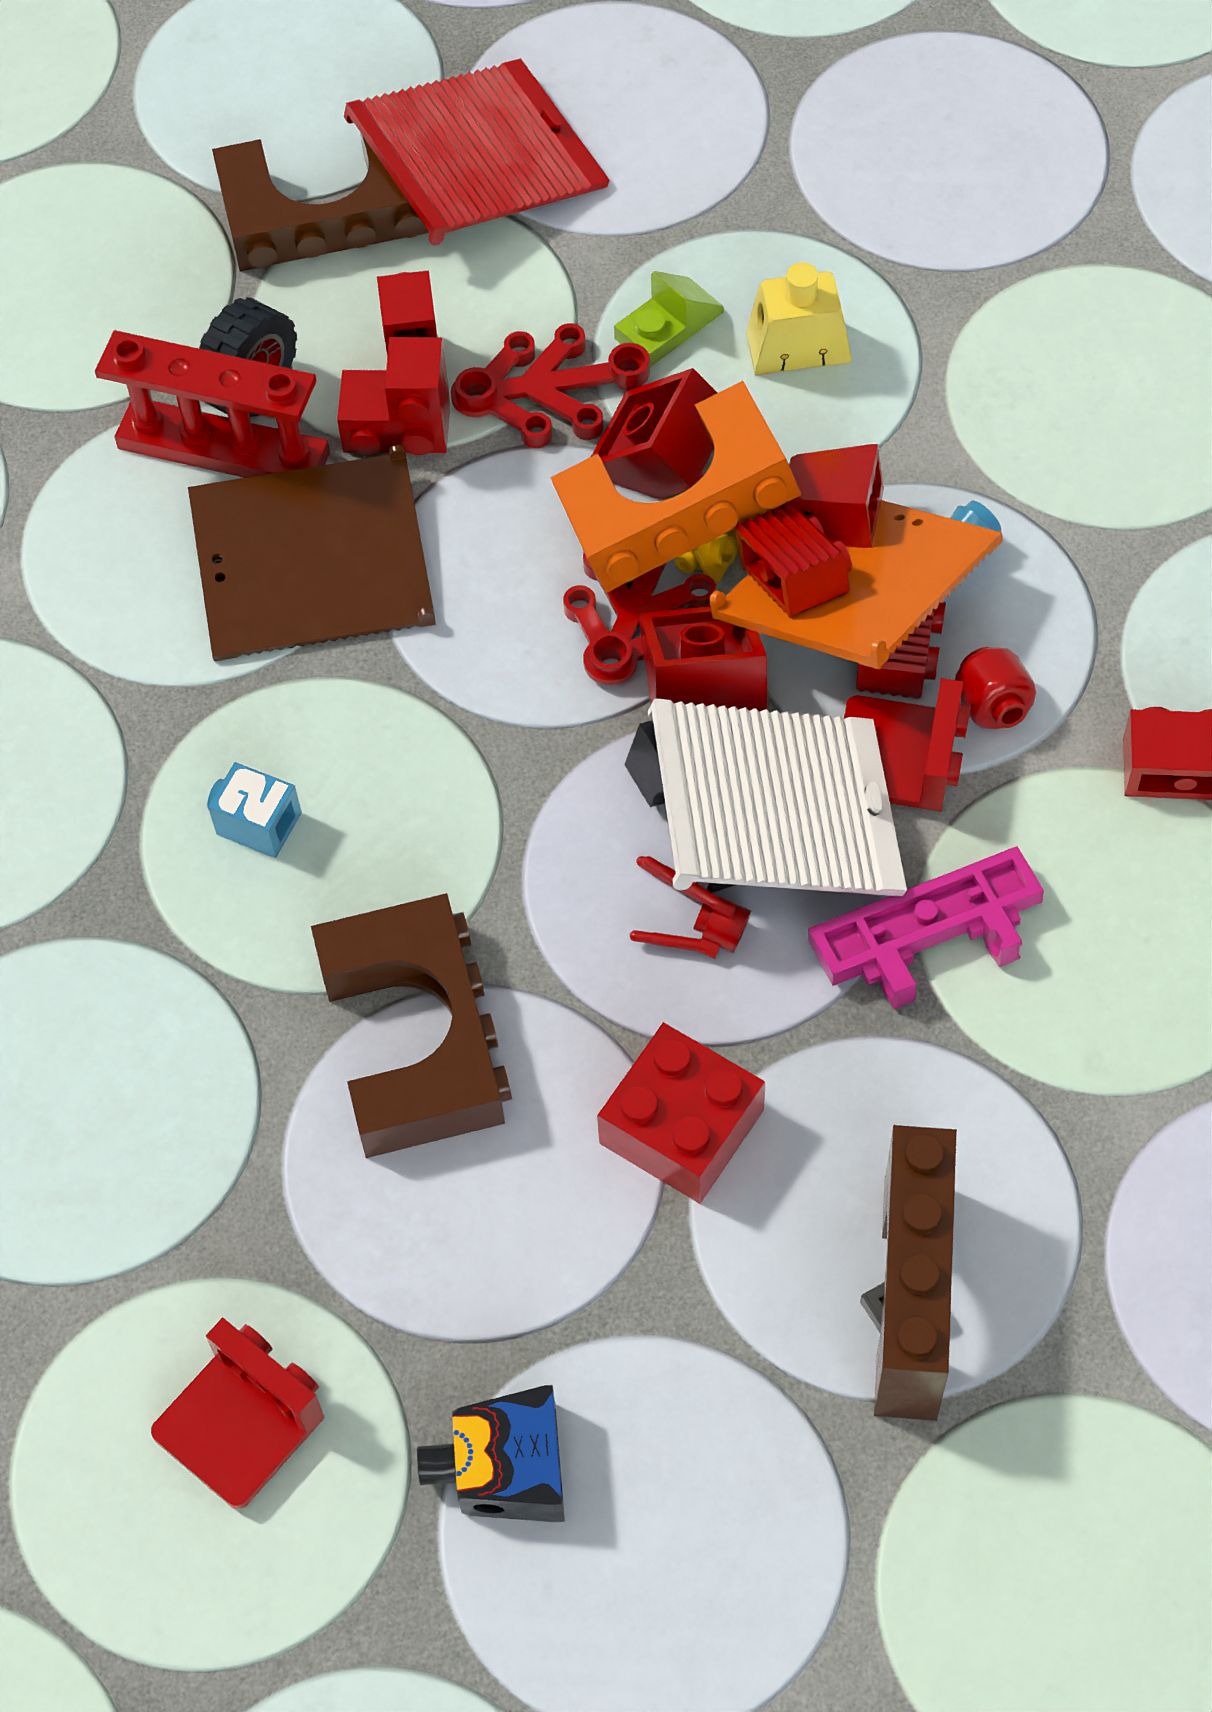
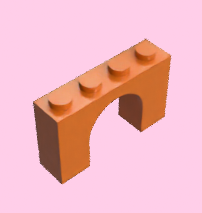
M743 381L695 404L714 446V457L704 476L691 488L673 498L659 502L644 503L623 497L616 490L599 454L550 477L584 553L605 593L735 529L738 522L745 524L748 517L755 519L758 513L763 515L767 510L771 511L787 503V501L789 502L802 495L785 455Z

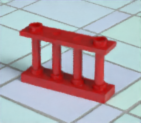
M117 330L113 331L95 369L96 378L126 384L131 401L114 436L117 448L120 450L243 478L325 465L330 455L328 440L301 434L299 421L317 381L315 374ZM150 390L176 395L178 406L153 401ZM199 401L225 406L228 417L202 412ZM249 412L276 418L278 429L251 423Z

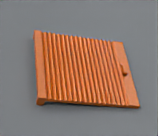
M881 500L872 548L846 547L852 562V570L847 572L850 589L848 593L788 617L787 612H783L782 607H779L777 602L773 601L771 596H768L766 590L763 591L762 586H758L757 581H754L751 575H747L726 596L724 592L713 591L710 596L713 619L879 670L888 660L890 652L895 653L896 646L901 647L902 641H907L908 635L913 634L915 627L919 628L921 621L925 622L927 615L931 616L933 608L937 609L939 602L943 603L945 596L949 597L951 590L955 591L957 584L961 585L962 579H967L969 572L973 573L974 567L979 566L980 560L984 561L986 554L990 555L1003 542L1002 532Z

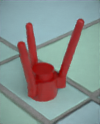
M639 856L636 859L639 867L673 887L672 880L676 874L675 870L650 856ZM693 882L688 889L679 891L702 904L693 930L703 933L701 939L633 930L629 935L630 939L634 942L696 951L715 959L720 947L734 953L752 911L718 897Z

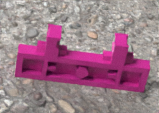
M1016 846L909 888L903 897L889 896L808 928V941L832 986L862 975L867 985L879 981L881 989L892 1008L897 1009L914 1002L916 999V983L907 965L913 963V954L967 933L970 940L983 936L987 950L999 967L1020 959L1019 949L1022 945V940L1014 928L1021 924L1018 912L1042 903L1044 890L1020 849Z

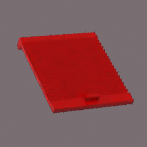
M521 58L504 62L498 67L495 65L490 69L485 67L482 71L477 69L473 74L469 71L465 76L460 74L457 78L452 76L448 80L443 78L440 82L435 80L432 84L427 82L423 87L419 84L415 88L410 86L406 91L401 89L398 93L393 91L389 95L384 93L381 97L376 95L372 100L367 97L364 101L358 99L346 102L344 119L347 123H354L428 229V240L433 246L439 245L444 240L445 233L603 189L608 187L610 181Z

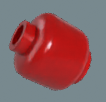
M983 647L971 652L964 658L955 676V680L964 681L960 702L961 704L971 705L969 717L981 728L995 730L1016 726L1026 717L1034 704L1037 693L1034 681L1019 657L1007 648Z

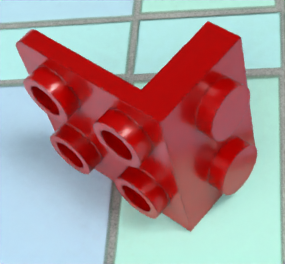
M941 678L936 707L861 695L851 696L847 700L844 719L857 717L873 719L890 804L942 812L946 785L958 787L963 753L954 752L952 748L954 737L966 739L971 705L960 703L964 681Z
M222 1317L205 1336L215 1357L153 1423L151 1435L161 1448L230 1507L242 1509L251 1502L323 1421L325 1416L315 1394L319 1386L310 1375L292 1362L286 1369L268 1355L273 1348L256 1330L247 1324L238 1330Z

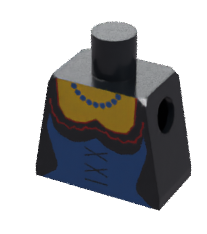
M544 1385L457 1408L452 1411L454 1443L417 1447L420 1486L456 1482L458 1502L462 1514L479 1517L565 1522L553 1385Z

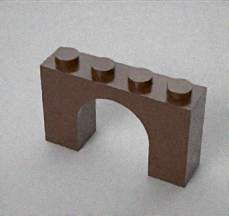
M361 133L363 155L368 170L363 182L346 197L324 204L297 202L284 196L276 189L269 175L261 139L212 149L239 271L265 268L279 263L314 258L323 254L362 248L401 238H411L429 233V231Z
M445 893L311 926L329 1002L385 988L412 987L435 996L446 1006L452 1016L450 1028L445 1039L427 1058L407 1067L347 1081L365 1157L370 1158L505 1124L502 1102L512 1100L511 1090L504 1065L494 1068L492 1066L488 1050L498 1048L490 1013L479 1015L475 998L485 996L477 962L465 963L462 948L471 946L470 935L464 912L452 913L448 894Z
M893 1125L884 1182L882 1239H887L882 1323L876 1355L874 1416L937 1421L949 1374L957 1129Z

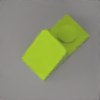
M654 271L651 274L652 298L614 325V339L620 344L636 343L643 346L649 353L651 367L724 313V306L689 277Z

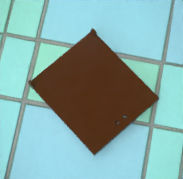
M392 446L389 449V455L188 487L214 661L238 658L242 654L249 656L253 652L260 654L263 651L271 652L274 649L282 650L285 647L292 649L296 645L303 647L306 644L314 645L317 642L336 641L339 638L346 640L349 637L357 638L360 635L368 636L371 633L379 634L382 631L390 632L393 629L399 631L402 628L410 629L413 626L425 627L436 625L404 446ZM222 559V561H217L216 563H214V560Z

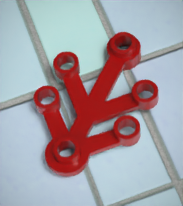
M567 323L557 328L554 334L555 339L522 376L505 379L514 366L524 367L535 359V342L533 337L527 332L516 331L505 338L504 347L486 368H468L457 376L451 387V401L454 408L465 416L482 417L491 414L520 430L523 443L531 448H542L550 443L552 439L551 420L544 413H530L510 401L511 399L524 397L572 422L573 432L578 438L592 440L603 432V413L601 409L593 404H582L561 391L615 383L620 389L625 391L640 387L650 376V356L648 351L639 344L623 343L611 351L607 363L557 370L565 359L577 358L586 349L583 328L574 323ZM566 339H575V340H577V341L574 342V343H565V342H563V341L566 340ZM516 347H525V348H527V349H525V350H523V351H514V350H513V349L516 348ZM592 419L595 421L594 423L589 425L580 423L582 420ZM535 427H540L544 429L539 433H533L529 431L530 429Z
M583 553L585 574L593 580H598L585 553ZM665 563L635 578L630 590H628L626 584H623L605 593L617 615L611 632H608L596 612L594 592L589 587L583 585L569 588L563 596L564 613L569 620L579 623L589 642L583 654V664L587 675L597 683L604 685H617L630 679L637 669L638 661L644 659L641 636L633 639L640 625L639 613L677 610L687 606L689 608L710 606V596L716 590L715 581L706 574H694L687 578L684 584L653 595L667 564ZM696 589L708 591L704 596H696L691 592ZM578 600L588 603V605L582 608H576L571 604ZM606 659H616L619 661L615 664L602 663Z

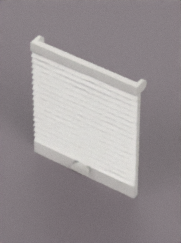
M653 700L648 709V717L654 723L676 872L672 880L674 889H688L694 881L903 897L907 887L873 719L857 717L842 719L840 716L832 719L830 715L821 717L819 714L811 716L807 713L801 716L799 712L790 714L786 711L780 714L778 710L770 713L767 709L759 712L756 708L749 711L746 707L738 710L735 706L727 709L725 705L717 708L714 704L706 707L703 703L695 706L693 702L685 705L682 701L674 704L671 700Z

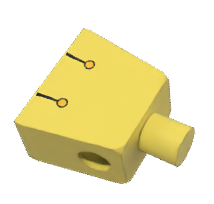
M800 262L788 268L786 277L765 279L759 284L746 330L755 375L851 363L852 357L833 273L828 271L818 272L813 265Z

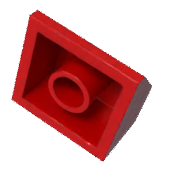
M694 368L626 391L591 457L599 454L613 484L657 499L685 492L704 476V467L714 450V446L695 404L718 392Z
M711 606L639 613L651 704L654 699L671 700L674 704L682 701L685 705L693 702L695 706L703 703L706 707L712 704L717 708L725 705L727 709L734 706L738 710L744 707L749 711L756 708L759 712L767 709V654L758 632L713 619Z

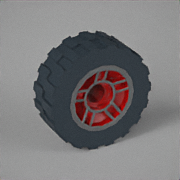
M246 297L245 300L238 298L231 305L227 304L222 309V312L217 317H214L209 329L204 333L200 341L199 349L292 369V362L297 350L295 348L297 332L294 331L295 324L292 320L288 319L289 316L253 298ZM204 402L227 414L225 406ZM249 412L250 417H252V416L257 417L258 415H260V414H256V413Z

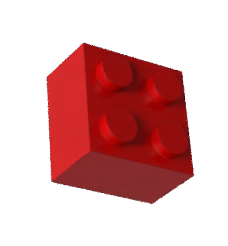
M663 1022L598 1113L599 1144L701 1204L763 1113L765 1081Z

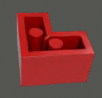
M389 337L386 370H342L337 423L343 452H357L364 455L389 453V449L392 446L402 445L405 447L406 453L413 455L447 453L450 395L442 337Z

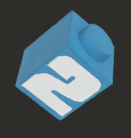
M234 762L225 779H218L215 782L207 801V807L216 835L274 858L278 856L302 814L295 785Z

